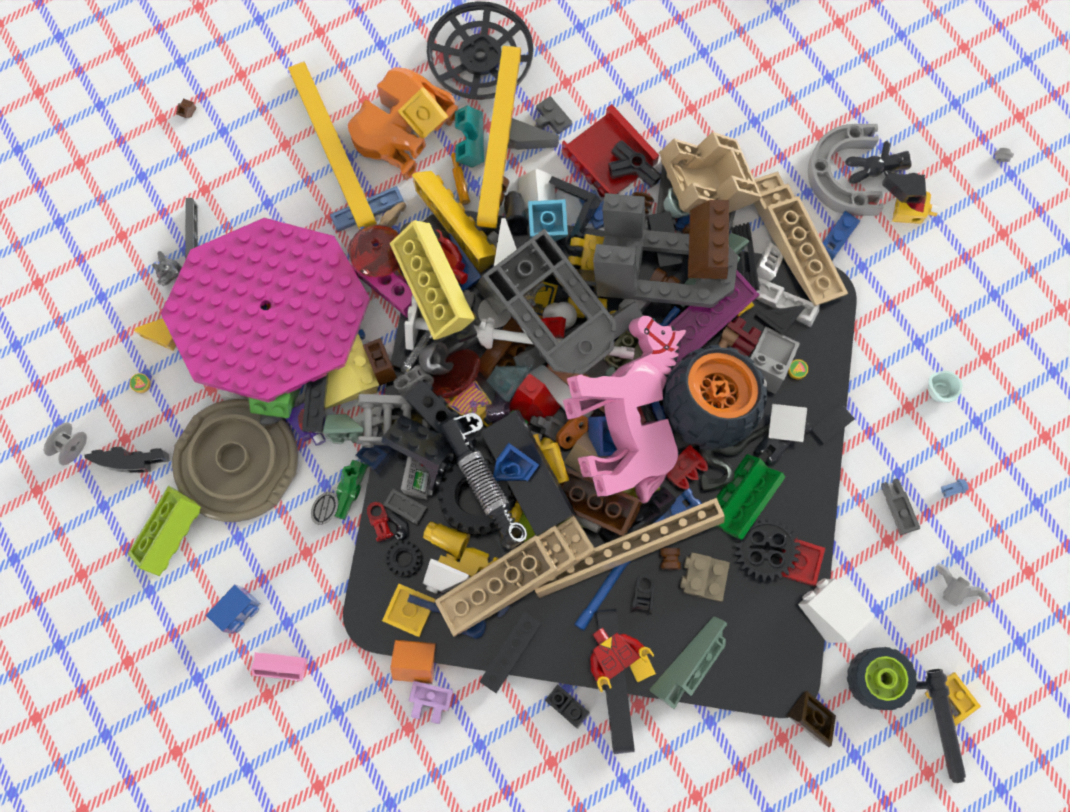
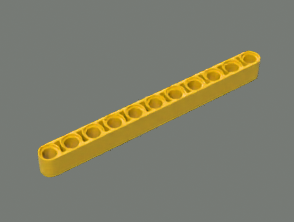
M502 47L477 216L478 227L496 229L521 47Z
M305 61L288 67L359 230L360 227L376 225L375 217Z

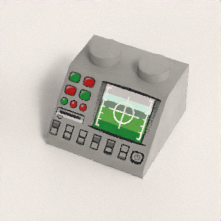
M408 456L401 490L406 496L428 500L429 495L433 494V491L428 489L430 474L424 465Z

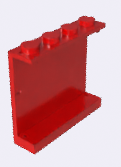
M613 104L606 108V115L570 143L567 144L563 141L561 150L563 156L573 162L575 169L585 175L586 181L590 185H594L597 193L602 198H605V193L619 194L639 178L632 174L612 179L610 176L608 163L618 160L611 153V150L619 141L623 140L636 153L643 154L646 161L652 167L658 163L659 154ZM637 162L633 163L635 166H640Z

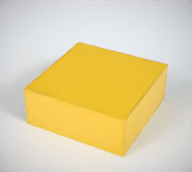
M645 655L647 663L640 658L629 666L636 682L656 674L647 655Z

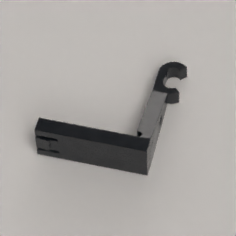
M552 176L549 183L555 185V189L585 201L566 242L569 250L577 252L575 247L570 246L571 238H584L582 232L599 207L601 200L596 194Z

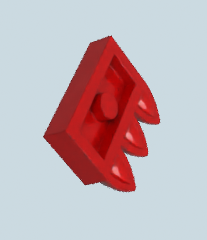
M689 445L678 456L675 466L666 474V477L675 487L689 489L686 477L698 480V473L695 468L707 471L708 466L704 458Z

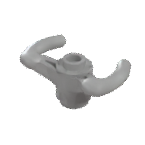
M943 564L936 565V570L943 575L947 584L942 598L957 607L958 604H962L966 597L979 596L984 602L991 600L990 595L980 587H970V583L960 576L958 579L954 578L949 569Z

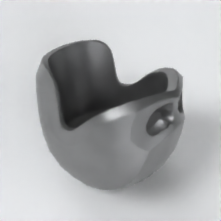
M441 342L426 346L419 354L420 365L429 374L443 375L449 373L454 366L453 363L445 362L448 350L446 345Z

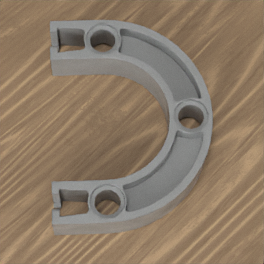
M846 124L838 126L827 132L817 143L808 163V180L817 198L830 209L842 214L847 211L855 216H878L883 210V203L879 205L868 204V202L878 203L883 198L882 191H854L845 188L836 181L830 168L831 157L841 150L874 149L879 141L878 136L873 137L875 132L878 131V124Z

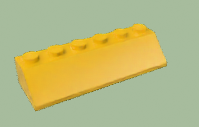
M432 171L412 174L417 194L449 234L451 233L478 272L481 273L493 265L496 247L487 242V236L482 230L479 231L476 228L474 219L464 213L463 205L453 199L455 197L449 188L446 190L439 175L435 176Z

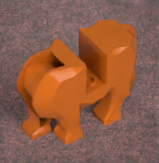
M394 67L377 84L381 104L391 109L390 113H386L365 99L360 110L349 121L348 130L359 154L367 158L386 161L400 168L403 178L407 181L417 167L416 161L410 159V156L404 150L410 151L412 157L416 159L426 147L425 139L422 137L417 138L413 134L414 130L398 110L423 87L448 115L434 129L435 131H438L444 123L451 126L455 121V111L459 109L455 105L454 97L449 92L435 87L422 75L410 69Z

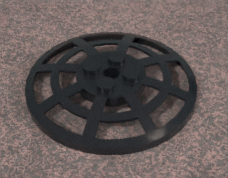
M486 1L464 3L447 11L434 24L427 41L428 64L436 80L451 93L473 100L495 98L496 92L484 95H477L478 88L497 85L499 73L497 68L501 60V46L508 41L510 46L517 47L513 36L520 30L524 34L528 55H521L520 62L527 63L522 75L517 80L518 86L526 77L533 60L531 33L525 22L515 12L505 6ZM484 10L482 21H472L461 25L456 16L469 11ZM491 11L506 16L515 25L507 31L502 26L490 22ZM450 21L455 30L448 37L445 46L434 43L439 31ZM481 27L480 34L469 36L466 32L468 29ZM488 29H494L503 36L496 40L488 35ZM460 35L463 39L460 49L451 48L452 42ZM433 50L443 53L444 63L448 72L441 75L437 73L433 62ZM484 52L485 55L483 57H477L476 53ZM449 55L458 56L461 65L453 69L449 62ZM466 70L474 74L473 81L469 82L458 74ZM490 73L496 79L487 83H480L481 75ZM453 77L461 84L471 87L470 94L458 91L444 81Z

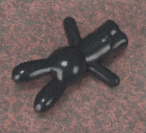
M885 141L881 157L871 156L862 158L852 156L845 160L847 166L864 167V170L850 176L849 183L856 184L868 177H877L882 173L887 176V174L892 172L909 170L912 166L909 151L889 155L891 143Z

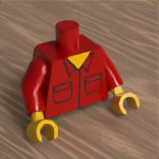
M601 628L593 634L599 646L593 649V654L590 657L591 672L597 681L600 692H603L602 685L607 684L611 688L609 681L611 678L640 659V657L647 663L645 655L651 654L654 656L650 648L645 647L631 636L616 633L609 638L605 630Z

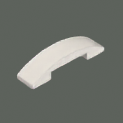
M543 365L530 371L531 375L547 386L557 403L565 410L563 400L572 398L569 386ZM593 410L583 416L590 417L593 414Z

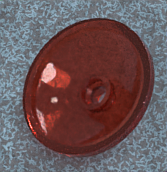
M379 224L370 225L359 230L349 244V257L354 268L369 277H384L395 272L400 265L390 246V242L399 233L389 226Z
M460 350L446 358L445 362L453 363L454 366L449 373L432 376L434 380L432 384L434 388L433 393L436 396L440 395L444 399L456 397L465 392L474 383L480 371L481 361L473 350Z

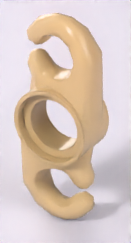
M400 202L391 210H388L382 216L378 226L391 228L397 222L400 211L403 212L406 209V203Z

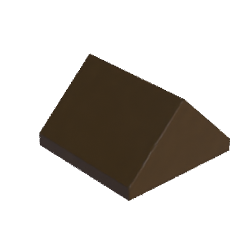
M803 692L787 716L815 740L827 747H831L836 715L809 692Z

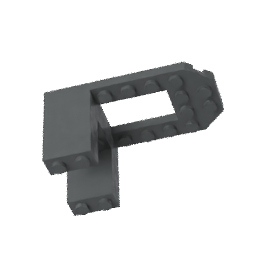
M605 193L602 209L605 232L603 245L596 244L593 260L597 296L713 308L720 300L734 293L738 255L730 246L727 279L696 278L695 285L639 280L643 250L689 255V234L646 230L644 197Z
M545 229L482 275L475 286L497 316L506 310L511 314L554 371L584 374L614 349L615 320ZM551 275L555 276L587 318L586 322L560 342L555 339L523 297L528 291Z

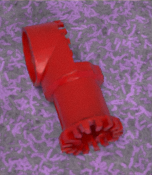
M380 502L371 503L367 508V514L371 526H374L377 534L376 541L394 536L387 524L388 517L385 507ZM374 506H380L382 509L381 514L377 517L371 514V509Z

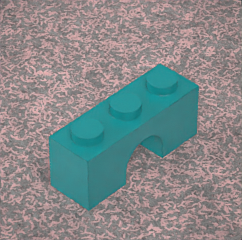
M466 105L455 111V128L462 131L466 140L455 145L456 162L473 168L484 162L483 112Z

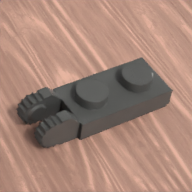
M899 479L892 480L894 490L897 493L894 496L888 483H881L883 494L886 497V502L900 536L919 530L920 525Z

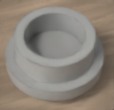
M999 148L994 153L996 156L995 160L1010 162L1014 153L1008 148Z

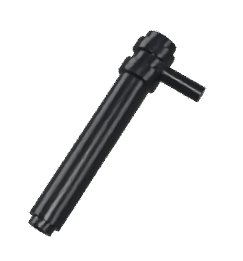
M930 669L926 671V681H917L915 690L928 689L929 697L932 698L949 779H952L953 783H962L965 781L966 774L948 696L950 695L949 686L946 685L947 677L943 673V669Z

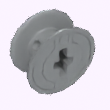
M68 422L62 423L52 431L44 444L43 450L47 456L60 452L58 461L63 466L68 465L79 456L87 440V435L84 432H78L71 436L73 428L72 424Z

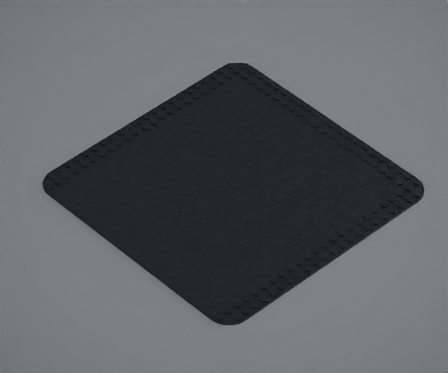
M465 210L464 213L474 219L476 228L479 231L482 230L487 237L493 231L499 235L501 219L504 216L498 215L496 229L478 227V212ZM431 214L423 221L430 223L435 236H437L436 229L446 231L434 214ZM529 225L521 233H511L516 249L530 240ZM567 225L568 236L554 242L567 259L570 256L581 258L582 247H575L577 252H572L566 246L567 239L574 226ZM585 228L582 232L584 236L585 234L605 236L604 230ZM643 250L639 280L649 281L657 269L654 257L656 251ZM742 251L741 257L744 274L746 272L750 273L748 252ZM754 253L756 266L763 254ZM683 254L684 263H682L680 270L667 272L668 277L672 275L680 279V284H685L689 279V255ZM783 258L776 276L770 282L783 287L787 293L811 302ZM494 264L488 267L483 272L479 273L480 276L482 277V275H484L486 272L494 267ZM573 265L575 269H580V266ZM835 267L848 294L820 304L819 313L811 327L795 320L784 334V336L800 343L793 361H804L808 366V373L804 378L796 380L791 378L787 372L776 394L767 390V402L763 417L753 431L770 424L772 404L807 408L806 422L812 428L842 404L847 409L857 296L852 281L839 268ZM554 275L543 281L558 285V280ZM475 284L468 290L475 294L471 311L479 319L478 308L485 299L477 290ZM557 289L554 303H568V298L557 295ZM596 289L595 295L597 298L607 299V311L609 313L611 311H618V307L624 299L597 296ZM757 299L752 302L754 304L753 308L739 316L746 321L742 329L749 333L752 327L760 330L761 334L765 327L778 332L756 315L757 311L774 308ZM651 302L642 314L643 316L655 319L656 323H662L674 306L680 309V312L673 320L685 311L689 305L682 307L679 304ZM401 312L391 359L392 365L405 334V321H408V317L404 316ZM577 317V320L574 325H582L584 322L587 321V318L584 317L583 319ZM727 325L701 348L704 349L706 346L718 345ZM504 326L494 329L502 330ZM418 330L414 350H410L404 369L398 370L393 367L397 378L415 366L420 365L419 354L421 350L436 341L428 330ZM479 341L445 360L446 363L454 364L453 369L449 373L443 375L429 374L434 380L432 384L434 390L432 392L436 395L441 389H449L456 397L470 382L475 380L493 405L489 413L495 418L494 423L508 416L506 413L516 390L526 377L524 375L521 377L510 394L485 378L474 367L487 350ZM546 362L542 365L547 368L548 363ZM395 380L387 383L385 395L400 396L394 387ZM663 400L659 401L660 406L663 405ZM560 406L553 418L565 425L569 419H567L566 411ZM394 408L392 410V415H403L401 408ZM597 408L593 410V414L590 417H606V415ZM383 409L381 410V416H384ZM414 409L411 410V419L422 424V417ZM442 410L436 413V419L441 421L444 418ZM483 424L471 442L474 448L480 451L483 459H489L491 463H496L480 432L487 428ZM532 424L528 425L530 431L540 434V427ZM384 425L378 427L376 437L384 436ZM845 428L826 443H823L812 430L808 435H804L803 442L793 441L783 453L782 458L772 465L766 461L770 454L776 450L771 444L761 455L755 452L757 446L767 434L750 442L737 455H725L714 452L713 455L727 462L734 471L746 454L760 458L768 468L782 472L786 476L756 521L761 523V517L764 518L765 522H768L769 517H771L772 523L780 519L781 526L787 523L786 530L793 528L791 536L797 535L798 540L824 547L825 552L817 583L824 578L831 579ZM569 436L566 438V442L570 440ZM559 446L563 462L573 447L565 449ZM694 446L693 448L699 453L700 447ZM685 449L678 450V456H679ZM402 453L399 459L407 460V455ZM394 456L379 474L370 468L343 607V623L346 632L356 645L371 653L392 656L395 640L436 643L434 663L486 671L525 612L541 622V625L509 675L599 689L597 681L591 672L590 661L593 649L599 646L593 636L598 631L596 612L584 631L574 625L583 610L587 608L612 569L541 598L533 590L510 604L508 611L499 618L497 616L498 612L486 618L485 633L479 639L462 633L453 636L441 612H430L420 637L383 622V617L398 584L436 600L451 591L448 590L443 593L438 591L435 594L426 590L427 586L423 584L430 560L438 561L441 555L446 557V554L450 553L431 544L423 536L430 521L443 524L455 530L458 529L453 528L440 509L438 500L440 489L438 486L434 488L433 494L429 495L428 500L410 497L426 506L427 509L418 525L402 517L408 522L409 532L407 538L402 541L408 540L413 542L420 549L422 565L418 568L417 573H413L412 576L399 577L393 574L387 567L385 554L388 552L387 549L392 546V543L398 542V539L395 537L396 525L388 520L387 524L394 536L388 539L386 537V539L377 542V534L374 526H371L367 508L373 502H380L383 505L393 488L403 493L401 486L406 465L400 464ZM455 456V458L453 459V461L451 462V464H453V465H454V464L458 465V463H457V461H456V460H457V456ZM564 463L566 470L567 468L573 470L571 467ZM707 464V471L695 468L698 473V480L686 477L689 488L693 492L692 495L696 500L699 499L703 504L717 497L723 487L703 491L700 479L702 475H705L710 480L721 478L725 475L724 470ZM665 477L660 486V489L665 487L675 498L687 490L678 486L675 487L667 477ZM466 482L458 493L460 507L472 515L485 513L482 508L484 505H480L482 502H479L480 499H477L478 496H475L476 493H473L474 490ZM687 499L682 501L686 508L691 505ZM374 506L371 509V514L375 517L379 516L382 512L380 506ZM385 507L387 517H389L393 511ZM714 526L663 547L680 548L678 559L681 563V569L662 570L661 562L663 557L660 555V549L632 560L626 566L597 611L616 608L620 634H626L637 639L642 645L650 648L654 656L651 654L646 655L656 674L644 680L636 682L630 667L625 668L628 694L659 699L650 692V688L713 617H717L727 623L722 633V636L726 639L725 647L692 696L684 691L679 702L767 717L789 718L787 714L803 692L807 691L816 698L820 689L825 639L798 605L803 600L802 597L807 592L813 591L817 586L813 587L782 577V580H780L778 576H775L774 582L771 581L770 577H767L766 582H764L763 576H760L758 580H755V573L748 576L749 569L743 571L742 566L744 563L738 564L737 562L741 556L735 555V552L740 550L735 548V544L741 542L718 526ZM582 527L594 548L610 542L601 531L595 533ZM500 530L490 531L487 535L482 536L481 534L470 535L467 548H476L488 553L489 563L493 561L494 557L500 559L502 554L495 540L496 535L500 536ZM760 534L753 537V541L756 543L764 540V537ZM780 536L773 539V543L776 545H781L784 542V539ZM767 545V546H766V549H764V550H765V553H769V550H772V549L770 548L769 545ZM750 546V549H761L754 546ZM407 551L400 552L396 557V561L400 566H407L412 559L411 554ZM691 553H696L730 562L722 602L682 593L683 588H680L682 576H686L687 568H684L686 556L689 557ZM754 554L751 560L755 563L760 562L762 556ZM774 556L771 562L778 565L780 557ZM642 575H649L655 581L654 603L651 615L643 611L635 610V612H631L635 582ZM641 579L640 587L647 590L650 587L649 580Z

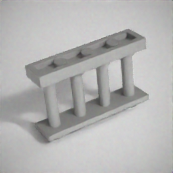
M359 394L357 406H362V409H364V436L358 437L357 444H362V447L371 448L374 445H385L381 442L382 437H372V409L374 407H382L384 410V434L391 427L392 410L394 408H401L403 415L410 419L413 408L399 395ZM424 397L423 405L427 407L431 404L430 397ZM422 418V425L430 428V426Z

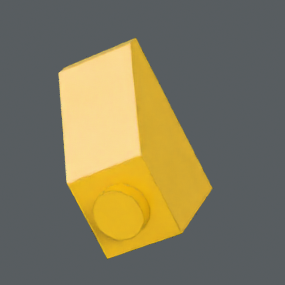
M162 318L136 327L134 330L140 337L174 351L176 347Z

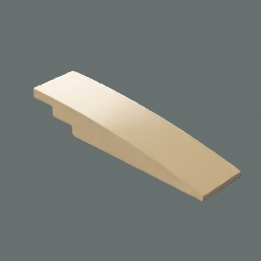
M778 171L754 179L762 198L753 204L783 258L813 305L818 306L847 295L848 292L800 197L794 196L789 184H784Z
M573 516L558 527L553 526L543 534L535 535L435 600V603L452 635L456 636L550 581L596 552L577 518Z

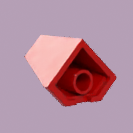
M529 373L517 388L506 415H509L513 410H519L523 418L528 421L527 425H529L532 416L537 418L540 416L544 419L546 416L553 417L560 406L547 386Z

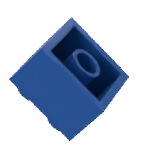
M234 584L205 616L222 632L234 634L235 632L238 633L245 626L244 622L248 617H253L259 611L258 607L261 603L244 587Z

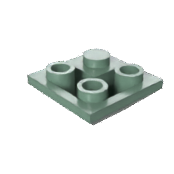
M335 414L326 416L323 433L333 444H343L344 441L357 443L358 437L364 436V429L347 414Z

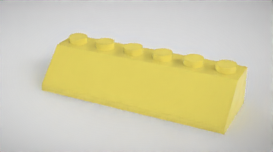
M413 220L390 242V246L433 339L437 340L463 330L475 318L430 223Z

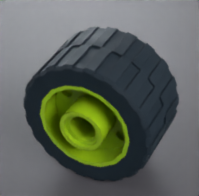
M890 647L871 648L863 650V652L858 653L851 660L847 670V682L853 697L863 706L876 710H896L905 706L912 699L913 694H915L917 685L916 670H914V665L909 661L908 657L899 650L891 649Z

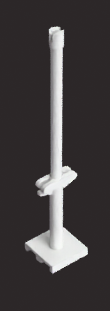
M412 295V307L409 306L408 321H405L406 349L414 350L418 330H429L424 318H421V311ZM487 318V321L482 319L479 326L474 325L480 344L487 349L492 348L493 339L533 344L525 333L494 329L495 320L493 318ZM555 338L558 342L563 340L560 338ZM614 346L613 351L608 355L633 360L635 348Z

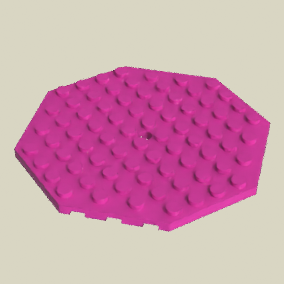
M262 218L191 249L162 309L161 315L195 383L269 403L284 393L288 394L301 388V385L307 382H314L326 376L328 372L345 367L370 303V298L335 236ZM270 303L271 308L269 310L261 309V306Z

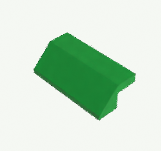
M746 454L734 471V480L724 486L716 497L725 516L724 523L716 526L727 534L742 540L786 476L782 472L768 468L760 458Z

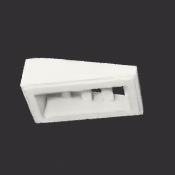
M772 243L767 245L756 266L758 277L768 282L776 276L783 259L779 248Z

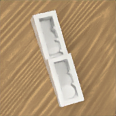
M758 277L760 290L757 292L760 295L756 298L757 300L774 309L804 305L805 309L796 320L809 327L812 326L819 313V305L814 306L812 302L787 293L783 287Z

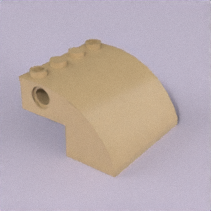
M712 132L698 146L674 138L659 151L661 163L667 171V178L671 181L673 193L679 201V208L684 212L690 213L691 209L709 200H729V212H732L762 198L737 139Z

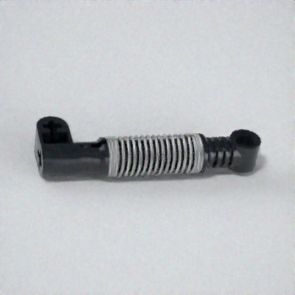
M468 413L454 418L443 424L441 429L456 454V461L461 471H464L463 474L467 478L466 480L469 481L468 484H470L472 490H474L473 493H476L475 496H478L477 499H480L479 502H482L480 505H484L482 508L489 519L496 521L494 524L500 530L499 540L501 545L506 549H514L526 539L527 532L523 525L514 522L515 518H511L513 515L510 513V504L506 496L500 490L501 488L498 487L499 484H497L490 468L486 465L487 463L480 451L474 448L470 440L482 428V419L475 413Z

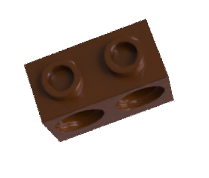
M378 338L363 344L379 386L396 380L397 376L382 339Z

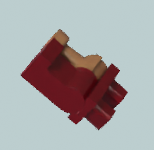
M738 316L733 322H729L720 337L718 345L721 348L732 347L745 357H749L759 342L758 338L761 331L752 327L749 333L742 329L746 321Z

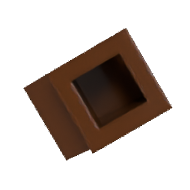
M183 98L182 102L178 103L176 115L190 118L197 107L194 102Z

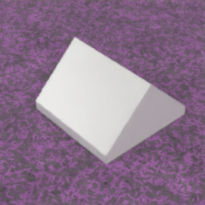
M534 169L518 178V190L524 201L525 213H528V201L556 200L555 185L549 183V180L554 175Z

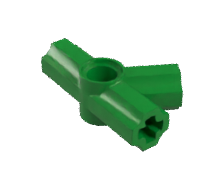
M352 460L350 466H344L342 469L341 481L336 490L338 508L334 517L346 520L353 501L357 500L361 491V482L368 468L366 464Z

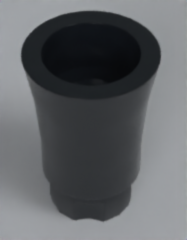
M516 191L508 192L504 201V218L510 233L513 234L525 231L529 225L522 195Z

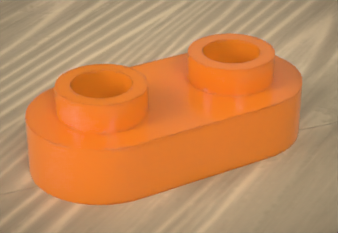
M582 415L569 419L556 435L558 445L565 449L573 447L582 435L588 431V418ZM582 422L583 426L579 428V424ZM569 436L570 440L566 442V438Z

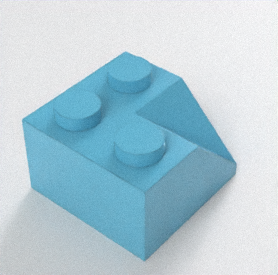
M566 199L528 201L530 239L543 229L548 232L554 241L568 236Z

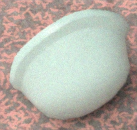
M670 188L664 200L665 211H670L671 217L674 218L689 215L690 213L684 212L679 208L677 196L673 193V188Z
M950 371L934 373L929 378L928 393L935 401L953 402L962 392V381L956 374Z

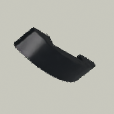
M665 487L654 492L649 502L640 508L634 523L625 535L653 524L669 510L676 501V498ZM600 528V531L609 541L622 537L608 529Z

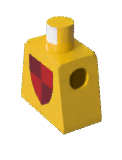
M927 191L926 197L921 203H901L896 198L892 222L921 224L927 218V215L936 217L939 212V206L930 204L931 194Z

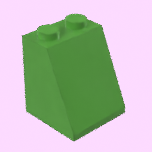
M301 388L288 394L284 393L269 403L249 397L250 413L289 418Z

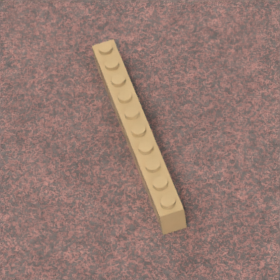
M717 498L634 531L624 537L622 536L595 547L596 552L536 588L535 592L541 598L724 523V513Z

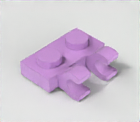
M413 681L409 702L414 703L411 717L420 719L423 705L434 707L431 722L440 724L442 710L449 711L453 690Z

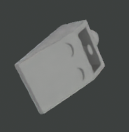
M765 327L750 358L754 361V366L757 370H761L765 378L763 386L768 391L776 394L786 377L800 343Z

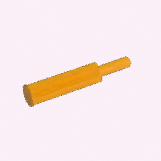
M453 152L451 153V158L454 166L452 169L460 203L466 205L470 203L463 170L462 167H459L458 162H456V153Z

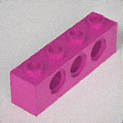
M365 251L351 265L356 275L399 312L408 317L409 306L412 307L413 294L407 285V281L401 275L397 277L393 269L387 264L385 266L383 264L379 265L364 276L360 270L378 258L375 254L370 255Z

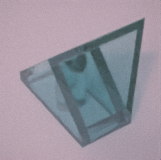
M496 366L486 382L505 401L509 402L532 366Z

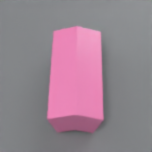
M255 652L251 667L252 676L303 681L307 658Z

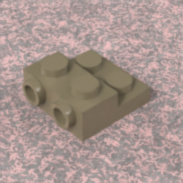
M691 553L689 557L686 556L684 568H687L686 576H682L680 588H683L682 593L722 602L730 562L696 553Z

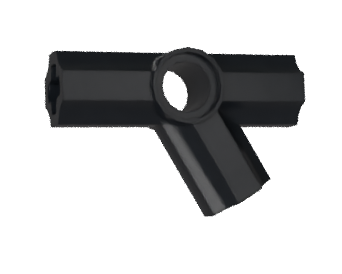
M623 140L619 141L611 150V153L618 159L608 163L612 179L632 174L638 176L652 188L662 178V174L646 161L643 154L636 153ZM637 162L640 166H635L633 163Z

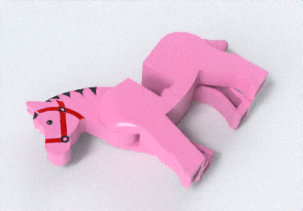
M643 316L633 319L629 324L630 333L639 339L638 343L643 355L621 366L610 377L589 378L581 374L567 378L572 398L564 399L563 404L567 419L580 417L603 405L605 407L608 428L617 450L607 458H598L593 455L578 458L582 477H593L597 496H608L635 487L637 498L642 503H647L653 493L663 483L666 474L675 466L678 450L668 419L641 424V417L637 407L663 400L662 390L666 379L676 365L679 341L686 333V330L676 331L672 325L661 326L651 317Z

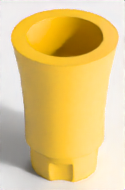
M430 521L424 531L423 538L460 559L465 548H467L470 534Z

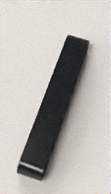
M616 608L596 611L598 630L603 628L609 638L616 633L620 635ZM624 669L609 680L611 688L605 684L614 754L635 752Z

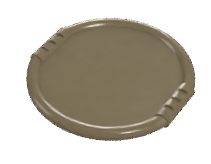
M248 399L220 401L198 412L192 417L174 445L172 470L178 491L193 499L201 507L199 512L201 515L217 521H246L271 510L274 506L278 505L297 474V443L290 426L284 418L274 424L261 425V414L250 413Z

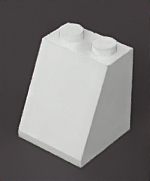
M824 578L816 584L817 587L813 591L807 592L802 597L803 600L798 604L827 643H848L875 617L868 608L836 579Z

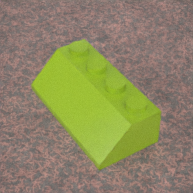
M169 485L128 552V555L139 569L160 576L167 569L169 560L177 552L182 538L188 534L189 527L193 520L198 517L201 508L193 499Z

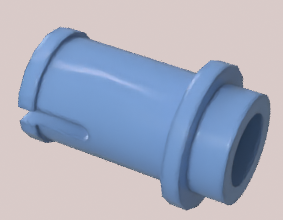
M957 479V482L941 486V492H945L943 494L945 498L958 493L964 494L969 490L965 479Z

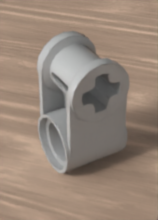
M417 365L407 373L399 376L394 381V387L400 396H403L418 380L423 381L424 379L431 385L434 380L431 375L423 370L421 365Z

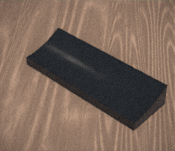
M515 410L500 421L480 431L495 460L506 445L510 443L539 464L528 481L507 480L537 536L553 526L560 525L576 514L519 410Z

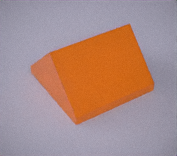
M395 640L390 666L392 680L433 684L436 643Z

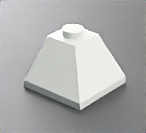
M431 559L423 584L427 586L426 590L437 594L440 591L443 593L457 587L468 580L470 576Z

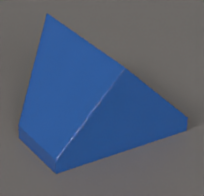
M508 443L496 459L493 477L496 481H528L539 464Z

